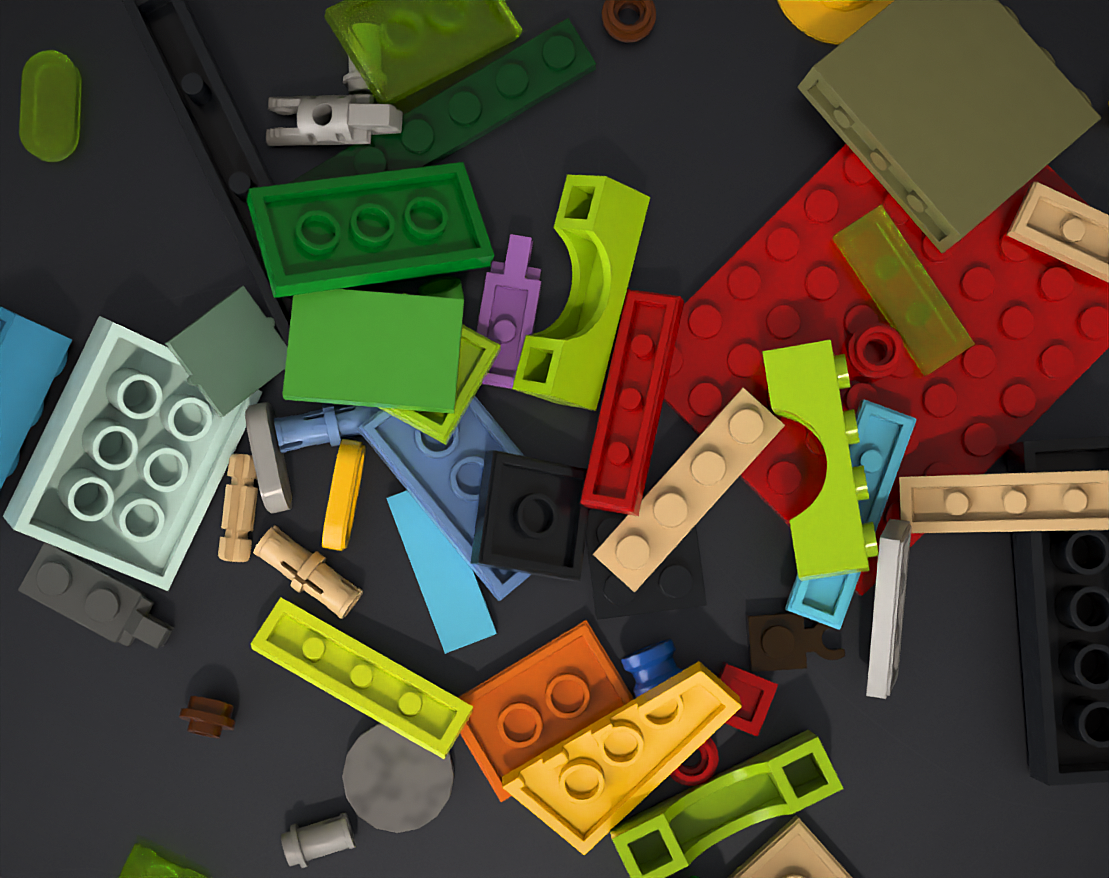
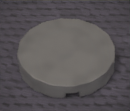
M378 723L361 734L348 752L342 778L346 798L358 817L376 829L400 833L419 829L439 815L451 796L455 772L450 753L447 754L444 760L387 726Z

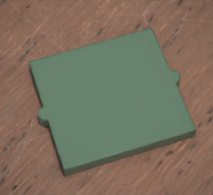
M244 285L237 288L165 342L188 373V384L199 388L219 417H224L284 370L286 366L287 346L274 329V319L272 317L267 318Z

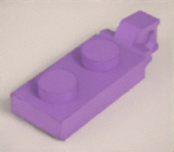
M510 234L505 263L492 261L491 271L486 273L476 332L501 345V351L483 380V385L512 389L525 336L534 334L542 282L540 281L542 270L530 267L533 248L531 237Z

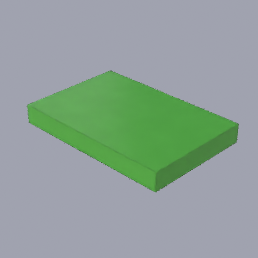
M347 289L293 295L283 398L294 401L455 414L464 299Z

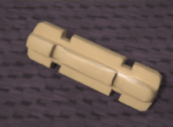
M232 454L229 458L227 476L232 477L231 485L226 484L221 528L226 530L225 537H220L218 556L224 561L246 562L249 560L252 540L248 539V531H253L258 493V488L254 487V479H257L252 455Z

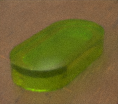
M54 50L38 52L26 62L22 71L20 139L26 150L38 159L47 162H57L67 158L75 150L79 140L81 75L77 66L61 52Z

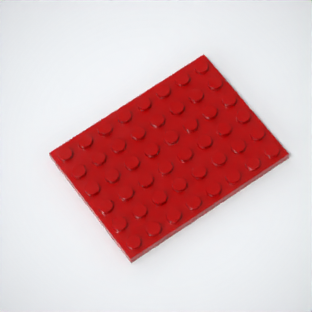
M845 144L684 304L663 401L698 436L742 388L747 390L775 416L771 408L762 351L831 340L833 355L845 354L850 388L839 389L843 411L854 409L856 415L860 401L865 399L917 419L875 532L879 552L880 536L889 519L901 520L899 477L984 474L1009 449V444L1015 443L1109 348V282L1006 235L1029 186L1033 182L1041 183L1077 201L1088 204L1049 165H1046L962 239L944 253H941L850 147ZM873 322H880L893 327L900 334L904 343V358L899 368L892 374L879 379L867 378L856 372L851 366L847 355L848 342L852 334L861 326ZM876 341L867 343L865 348L867 357L873 361H880L884 356L882 345ZM776 416L785 426L739 477L790 527L789 520L805 511L821 492L826 479L827 457L821 442L807 427L794 420ZM911 533L910 548L924 533ZM878 556L868 557L870 571L861 572L854 590L858 596H863L876 583Z

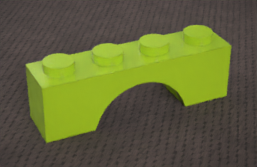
M567 175L553 228L563 239L571 258L572 285L570 295L561 315L551 326L541 332L525 336L512 389L559 405L596 411L650 201L649 196L607 176Z
M831 340L762 351L771 408L775 416L794 420L807 427L821 442L827 457L826 479L818 497L805 511L789 520L798 577L801 581L870 571L868 557L878 556V547L873 522H861L858 501L869 499L864 465L852 467L849 445L860 443L854 409L846 411L842 409L839 389L850 388L845 354L834 356Z
M806 730L711 777L702 784L695 785L618 823L610 831L611 838L630 878H665L689 866L697 856L724 838L758 822L781 815L794 814L844 788L818 736L810 730Z

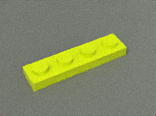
M280 597L251 642L252 650L444 760L473 712V706L282 597Z

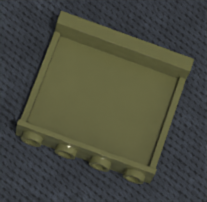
M894 0L816 63L797 87L941 253H944L1101 119V116L1093 109L1088 96L1082 90L1072 85L1057 68L1052 55L1046 49L1036 44L1021 27L1015 13L1009 7L1002 5L999 0Z

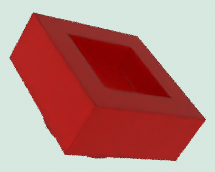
M724 662L718 678L740 696L742 707L725 724L758 737L778 684Z

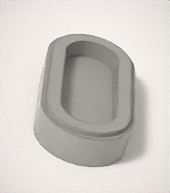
M267 401L249 405L245 411V420L261 498L266 510L273 514L292 509V492L284 453L280 452L274 425V418L276 417L271 404Z

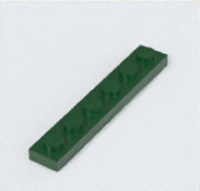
M567 18L404 114L402 117L401 133L371 135V144L352 145L289 183L433 166L596 70V62L571 21Z

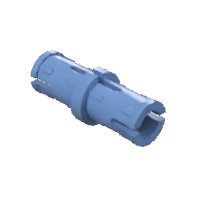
M330 403L322 404L323 409L294 416L274 418L280 452L286 453L287 451L330 443L331 447L339 446L342 439L361 435L357 430L358 427L381 409L378 407L355 405L334 406Z

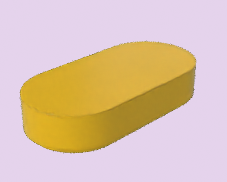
M342 439L325 516L322 536L323 548L343 551L348 546L365 462L366 447L363 445V442Z

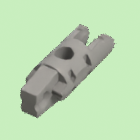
M370 94L269 97L268 109L281 115L297 114L298 128L277 127L275 129H267L266 143L267 146L371 144V135L401 133L403 112L390 104H373L374 96Z

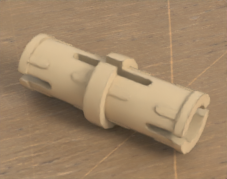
M276 525L264 534L254 549L253 553L257 557L262 558L292 581L290 586L299 593L306 591L327 606L340 619L348 615L363 594L362 589L357 588L325 564V556L318 551L312 554L282 532Z

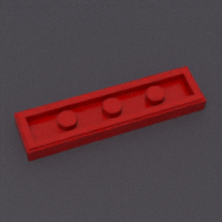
M627 289L580 504L584 507L639 516L684 307V301L681 296Z

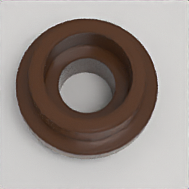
M605 0L602 8V22L605 30L614 39L627 43L636 42L645 38L654 27L656 7L653 0ZM624 9H633L637 12L639 19L633 24H625L619 19L618 15Z
M190 696L188 707L182 708L179 715L180 719L189 722L188 732L220 739L222 729L234 730L236 723L235 720L231 719L234 709L233 705L198 696Z

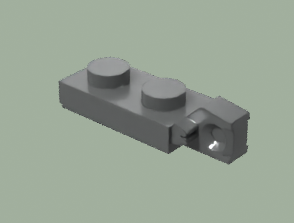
M46 542L42 545L18 589L21 593L114 643L119 642L127 647L131 646L134 639L137 638L159 649L160 646H165L174 629L172 625L149 614L154 602L145 597L147 593L81 557Z

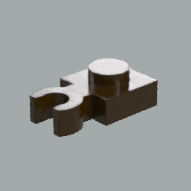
M793 612L746 615L749 670L751 672L807 669L806 652H814L827 660H838L845 656V649H827L822 642L823 633L833 627L816 621L811 627L804 628V617Z

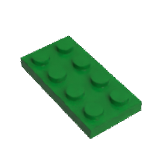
M464 162L249 188L247 204L274 298L490 267L494 258V252Z

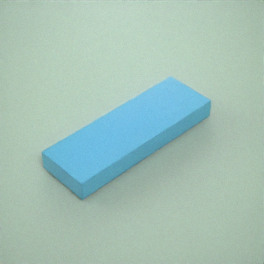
M407 490L386 498L445 654L497 634L475 572Z

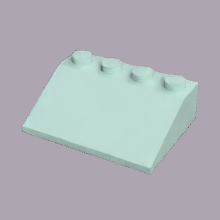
M99 316L3 517L13 530L168 591L229 464V458L234 453L246 428L245 411L249 405L258 403L262 391L257 390L224 417H219L199 388L188 384V373L168 347Z

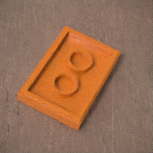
M585 619L458 696L457 698L473 706V712L460 734L500 802H503L512 795L502 788V776L622 707L634 698Z

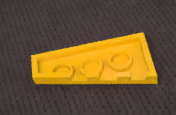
M698 661L502 776V788L585 855L742 707L740 696Z

